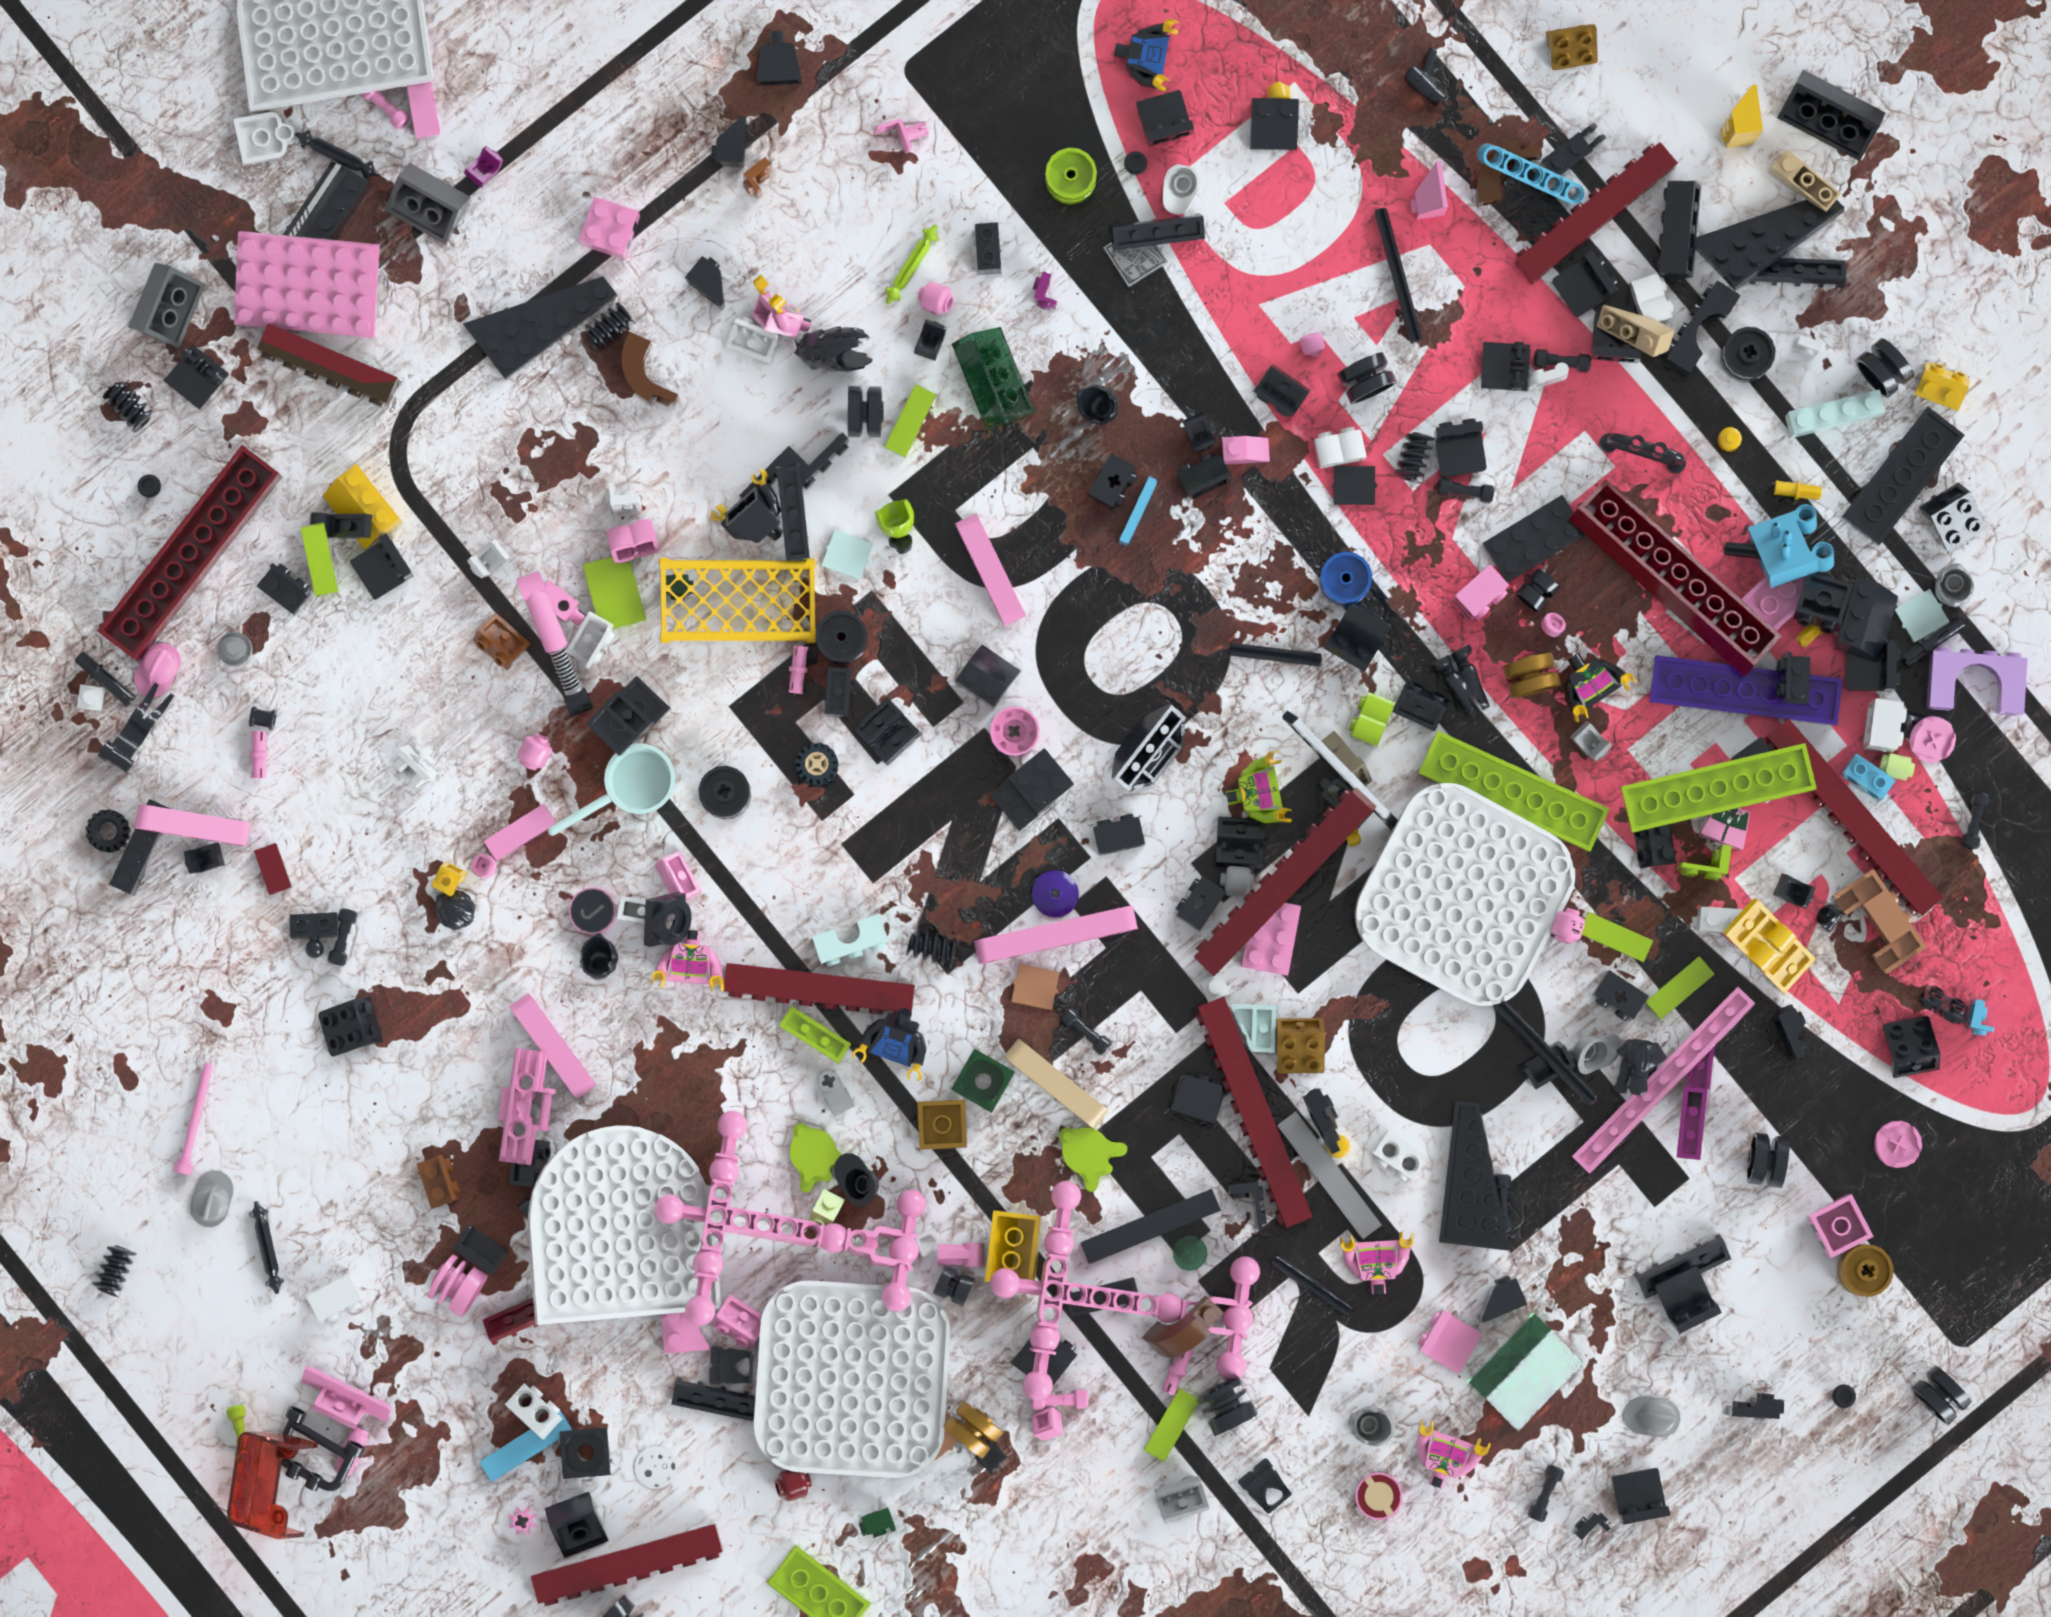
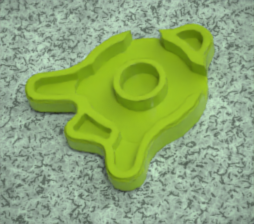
M803 1123L794 1126L793 1139L789 1151L790 1159L800 1174V1190L808 1193L813 1189L816 1182H828L832 1179L830 1170L835 1166L836 1160L843 1154L838 1151L834 1140L825 1131L810 1128Z
M1090 1127L1078 1129L1063 1128L1059 1133V1139L1062 1142V1154L1066 1165L1083 1178L1085 1188L1089 1192H1093L1098 1188L1101 1176L1112 1172L1113 1167L1108 1162L1109 1158L1123 1156L1127 1153L1126 1144L1111 1142L1102 1133Z

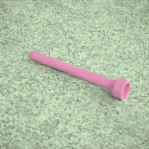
M210 1063L203 1065L181 1159L178 1158L177 1163H174L172 1172L189 1176L192 1174L193 1166H191L192 1161H190L213 1068Z

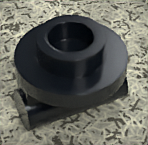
M1830 904L1819 910L1816 919L1822 928L1830 933L1844 914L1834 905Z

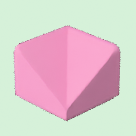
M1050 1407L1032 1414L1033 1434L1035 1437L1044 1441L1063 1434L1062 1416L1058 1410Z

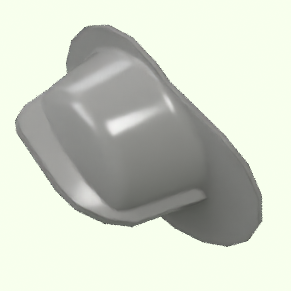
M1615 1034L1599 1038L1587 1035L1579 1039L1576 1045L1569 1049V1053L1577 1063L1580 1073L1588 1074L1612 1064L1619 1056L1615 1050L1622 1046V1040Z
M212 1170L199 1178L192 1197L190 1210L193 1219L198 1224L204 1227H214L225 1220L233 1196V1184L227 1174Z
M1636 1397L1628 1402L1623 1412L1627 1427L1633 1432L1642 1435L1669 1436L1677 1430L1681 1421L1677 1406L1672 1401L1662 1398Z

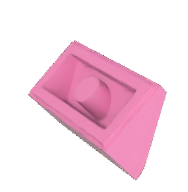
M680 851L655 863L670 894L682 892L686 894V900L702 892Z

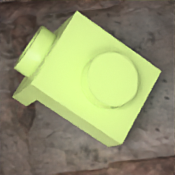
M824 1189L808 1221L816 1222L820 1226L821 1223L824 1226L833 1223L845 1199Z

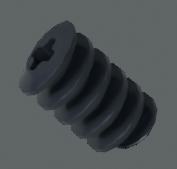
M618 302L615 303L617 311L608 308L609 317L603 313L600 314L602 322L594 318L592 320L594 327L588 324L585 325V335L598 352L600 351L599 343L605 347L608 346L606 338L615 341V332L622 336V327L631 330L630 321L636 325L624 306Z
M128 381L122 384L116 383L103 394V398L109 399L108 404L115 406L114 411L121 413L120 418L127 420L126 425L133 427L132 432L136 433L149 422L150 416L154 411L152 409L144 411L147 403L138 404L141 396L132 397L135 389L126 390L129 385Z
M1412 432L1405 435V439L1409 442L1403 443L1402 447L1406 451L1400 452V457L1404 460L1397 462L1401 469H1396L1394 474L1402 480L1422 484L1417 480V477H1424L1425 474L1419 471V469L1427 468L1422 459H1430V456L1424 452L1425 450L1433 449L1427 442L1435 441V438L1423 433Z
M917 928L910 936L906 956L913 950L914 958H917L922 953V958L926 961L931 955L932 963H935L940 958L941 965L944 966L949 960L951 968L957 949L956 938H953L948 943L947 936L944 935L941 941H939L938 933L929 938V931L926 930L920 936V928Z
M119 1245L107 1246L106 1249L112 1254L103 1255L108 1264L99 1265L104 1270V1273H96L100 1282H92V1285L99 1291L119 1298L114 1291H122V1287L118 1282L126 1281V1278L121 1273L130 1272L125 1264L132 1265L134 1261L128 1256H136L137 1253Z

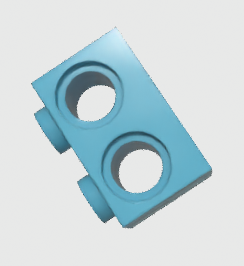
M1857 753L1851 757L1840 773L1841 777L1878 802L1883 800L1896 781Z

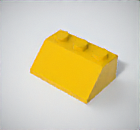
M1757 84L1752 85L1731 111L1728 118H1726L1723 128H1720L1721 142H1725L1726 148L1754 145L1763 131Z
M357 464L340 475L322 495L336 514L372 515L370 538L357 539L365 551L378 542L379 537L386 533L388 534L402 523V520Z
M993 1210L985 1282H990L992 1275L1001 1268L1013 1270L1021 1279L1035 1281L1043 1216Z

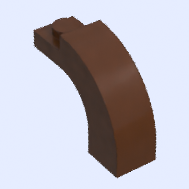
M1511 141L1499 146L1528 161L1540 160L1542 157L1541 146L1535 147L1534 144L1522 145L1521 149H1517L1516 141ZM1494 151L1487 157L1488 161L1493 159ZM1514 159L1508 161L1507 167L1515 164ZM1482 164L1476 179L1475 196L1477 207L1500 204L1502 201L1500 175L1502 172L1485 164Z
M629 332L623 346L621 360L623 373L631 390L637 397L651 405L654 397H656V402L669 407L672 404L676 406L679 395L656 385L645 374V361L652 347L651 341Z
M1204 1295L1181 1320L1171 1325H1164L1157 1321L1142 1339L1158 1355L1166 1358L1176 1357L1200 1344L1211 1333L1208 1329L1223 1312L1209 1297Z

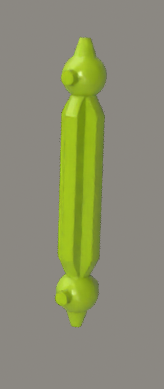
M934 224L931 228L922 229L924 238L919 240L894 278L893 287L885 288L886 304H890L895 300H901L900 290L906 287L929 251L930 242H937L939 239L936 232L938 225Z

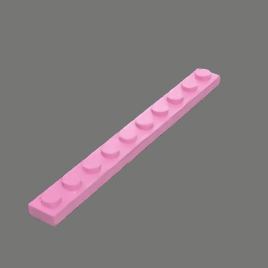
M1737 987L1647 1079V1092L1642 1096L1632 1094L1572 1157L1590 1174L1755 1005V1002Z

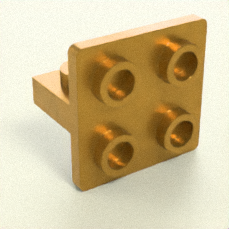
M1595 24L1546 31V41L1551 53L1552 70L1598 62L1597 28Z

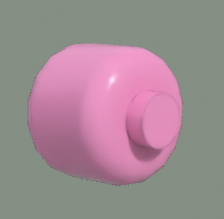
M1319 332L1305 335L1299 340L1304 355L1316 357L1325 349L1322 335Z

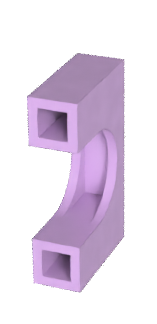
M1937 647L1936 651L1930 652L1926 709L1952 710L1954 708L1955 682L1958 674L1966 667L1979 666L1987 669L1996 679L1998 685L1996 714L2021 716L2024 714L2028 658L2021 657V653H2007V656H1999L1997 651H1983V654H1974L1972 649H1960V652H1951V648Z

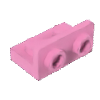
M729 1295L715 1316L712 1326L720 1334L733 1338L739 1346L752 1349L760 1335L762 1314L734 1296Z

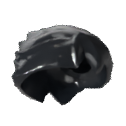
M1094 384L1077 391L1078 410L1082 418L1088 422L1101 426L1113 421L1117 417V412L1119 411L1118 399L1111 389Z
M455 890L452 896L445 893L436 896L435 915L443 926L455 931L467 927L474 921L476 907L471 897L464 891Z
M597 933L588 939L580 950L581 957L579 962L581 968L592 979H604L615 971L619 961L615 945L602 936L601 933Z

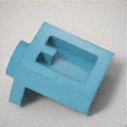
M1974 999L1971 1000L1966 1028L1972 1029L1973 1034L1986 1036L1987 1032L1991 1033L1994 1031V1027L1981 1024V1021L1986 1019L1987 1007H1984L1985 1001Z

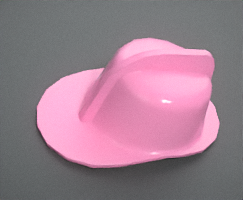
M166 643L155 644L149 648L141 659L134 675V682L137 690L144 696H147L155 682L159 686L154 697L164 694L170 687L181 664L180 655L172 645Z

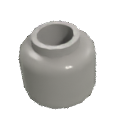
M1229 866L1226 873H1221L1220 887H1224L1227 896L1244 898L1253 889L1254 874H1251L1249 868Z

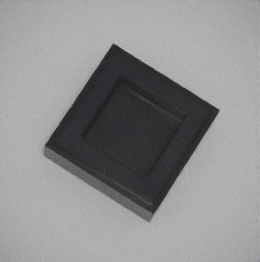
M989 1441L987 1444L990 1450L982 1459L978 1455L974 1458L992 1474L1005 1461L1007 1456L993 1442Z

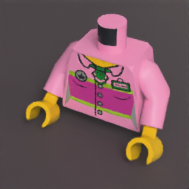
M762 275L754 279L753 284L760 294L752 316L764 330L790 337H796L799 330L803 332L809 331L811 319L805 318L795 306L786 303L778 293L771 297L770 292L764 290L769 286V283Z
M689 930L686 935L685 944L678 943L669 947L659 959L656 970L651 976V985H653L655 980H660V987H664L666 977V981L706 984L710 986L711 992H713L715 985H720L721 991H723L722 964L716 953L709 949V946L699 945L700 931Z
M1400 1232L1399 1240L1355 1243L1352 1235H1350L1351 1240L1348 1243H1344L1342 1237H1340L1339 1241L1343 1249L1345 1264L1355 1277H1360L1361 1281L1371 1280L1372 1294H1386L1385 1279H1395L1396 1275L1403 1271L1409 1260L1410 1248L1413 1245V1233H1411L1409 1239H1403V1232Z
M1424 1419L1420 1420L1416 1448L1419 1460L1424 1464L1423 1467L1433 1470L1429 1484L1442 1489L1446 1476L1455 1479L1458 1476H1465L1477 1466L1481 1458L1489 1451L1490 1443H1488L1487 1447L1479 1445L1482 1440L1481 1438L1477 1439L1476 1445L1435 1431L1433 1421H1431L1430 1426L1425 1427L1423 1426Z

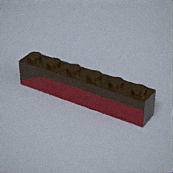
M267 324L257 347V350L262 353L261 358L273 363L275 359L283 362L282 366L291 371H296V368L305 371L304 375L316 381L318 377L326 380V385L335 389H339L341 386L348 389L347 393L356 398H360L361 395L369 398V403L378 407H382L383 404L386 406L390 405L400 382L396 376L271 324Z

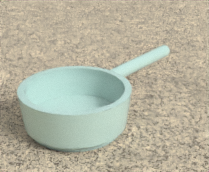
M641 743L632 744L621 757L615 753L605 770L604 781L607 794L548 829V834L551 836L558 834L612 801L622 810L633 814H646L659 809L668 801L675 786V771L670 759L660 749Z

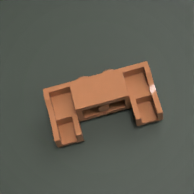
M1874 869L1831 896L1844 916L1860 906L1880 934L1886 945L1871 956L1884 975L1927 948L1912 926L1913 919L1906 910L1902 911L1898 903L1900 901L1893 891H1888Z

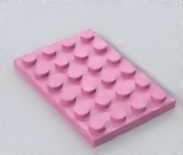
M239 231L234 325L266 328L267 324H271L285 330L374 338L380 244Z

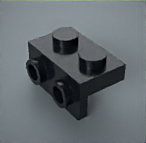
M1272 364L1253 391L1257 394L1256 396L1259 400L1274 405L1276 411L1281 415L1293 417L1311 390Z
M1670 824L1634 832L1640 869L1676 864Z

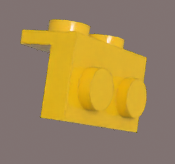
M1926 362L1914 394L1959 411L1968 391L1970 379L1962 372L1954 371L1953 373L1946 370L1941 364Z

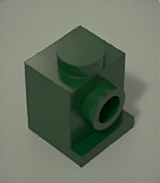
M688 574L682 575L683 580L688 585L694 584V580H689ZM666 575V585H670L675 580V575ZM677 580L670 587L677 597H681L687 591V587L680 580ZM666 592V602L667 597H671V600L676 601L669 592ZM688 592L685 596H690L693 593Z
M889 1507L861 1516L862 1522L858 1523L863 1536L872 1534L875 1538L886 1534L887 1528H890L891 1532L896 1531Z

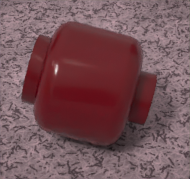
M785 1470L778 1474V1479H775L777 1494L786 1501L806 1497L808 1487L812 1486L809 1474H804V1472Z

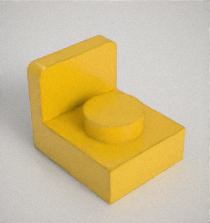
M447 861L440 866L432 882V887L452 896L458 884L464 881L468 872Z

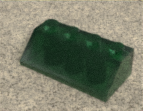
M1001 327L969 333L952 343L955 355L986 430L1005 426L1036 413Z

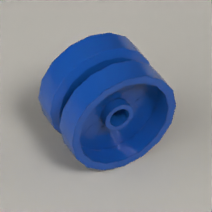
M1344 551L1334 554L1326 561L1320 572L1319 585L1321 592L1329 602L1336 606L1348 607L1351 602L1357 604L1365 598L1372 584L1370 565L1363 557L1353 552ZM1344 575L1349 576V582L1342 581Z

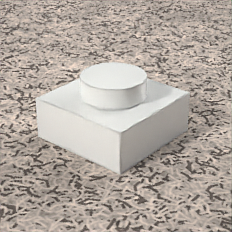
M1800 335L1794 348L1800 349L1799 352L1801 354L1813 356V354L1817 355L1820 352L1823 342Z
M80 684L77 708L102 712L105 688Z
M1222 972L1214 977L1210 976L1199 981L1208 1002L1230 995Z

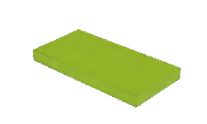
M797 1545L794 1546L767 1581L768 1585L809 1617H861L871 1604Z

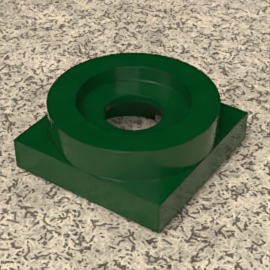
M974 1048L951 1090L992 1113L1015 1071ZM980 1073H987L991 1077V1085L986 1089H980L975 1084V1078Z

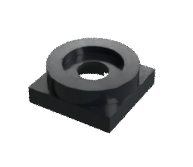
M675 892L646 899L645 946L653 947L662 944L673 946L685 938L690 929L692 919L691 909L686 903L685 893ZM673 913L675 920L673 919L671 928L667 929L666 919Z
M608 1427L559 1431L563 1479L611 1475ZM587 1444L594 1449V1456L591 1460L583 1461L579 1458L578 1449L580 1446Z

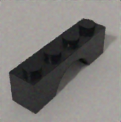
M1718 280L1714 286L1711 284L1707 286L1702 294L1705 300L1701 305L1696 303L1689 314L1693 318L1689 324L1684 322L1677 332L1680 338L1676 344L1671 342L1669 350L1664 352L1667 355L1664 362L1687 377L1703 355L1696 339L1699 325L1710 318L1726 319L1741 296Z
M149 799L146 804L149 806L171 809L151 799ZM135 828L109 885L135 896L145 876V869L150 855L163 833Z

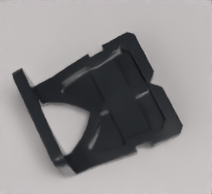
M712 1346L710 1354L712 1366L709 1371V1383L751 1384L754 1352ZM744 1358L749 1360V1373L747 1376H744L735 1368V1365Z
M1264 1458L1253 1467V1471H1248L1238 1479V1484L1244 1490L1246 1489L1248 1494L1269 1514L1288 1499L1292 1492L1284 1484L1277 1471L1272 1468L1273 1465L1270 1461ZM1267 1488L1282 1491V1497L1272 1505L1268 1504L1266 1500Z

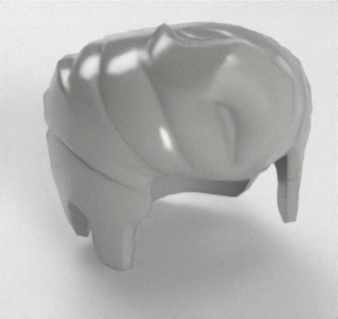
M1960 563L1949 564L1947 567L1942 568L1935 582L1936 597L1942 603L1951 607H1960L1970 601L1974 592V581L1967 569Z
M1366 1406L1355 1413L1352 1412L1349 1416L1348 1425L1352 1429V1434L1357 1440L1366 1445L1382 1446L1395 1435V1426L1391 1415L1381 1408Z

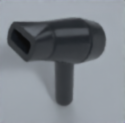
M1431 47L1428 49L1423 69L1417 65L1407 70L1404 80L1414 91L1428 99L1436 107L1446 94L1430 78L1437 54L1436 48Z

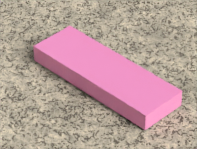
M542 804L484 842L495 860L499 861L556 824V821L545 804Z

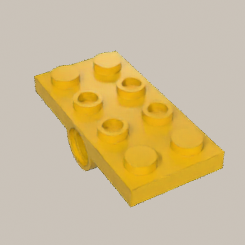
M1753 898L1722 932L1784 994L1816 960L1797 940L1795 934L1779 922L1756 898Z

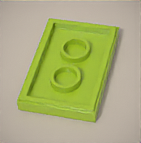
M612 556L583 564L596 615L614 624L612 630L647 621L631 561L614 563Z

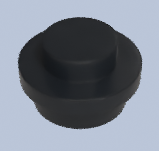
M1130 152L1124 159V167L1128 173L1139 175L1146 170L1147 159L1141 152Z
M144 475L138 481V491L146 498H153L160 493L161 482L154 475Z
M1846 1384L1838 1385L1832 1392L1834 1404L1840 1408L1851 1407L1856 1400L1855 1390Z

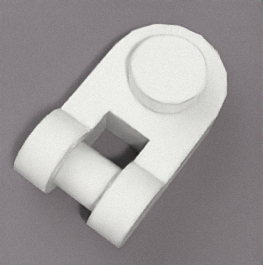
M1562 362L1558 363L1553 370L1544 372L1543 369L1531 372V377L1527 379L1529 388L1536 389L1566 380L1569 367Z

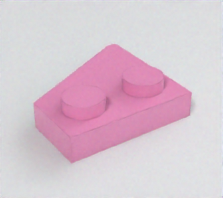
M685 1312L662 1314L664 1353L710 1350V1345L700 1331L699 1326L692 1324L687 1319Z

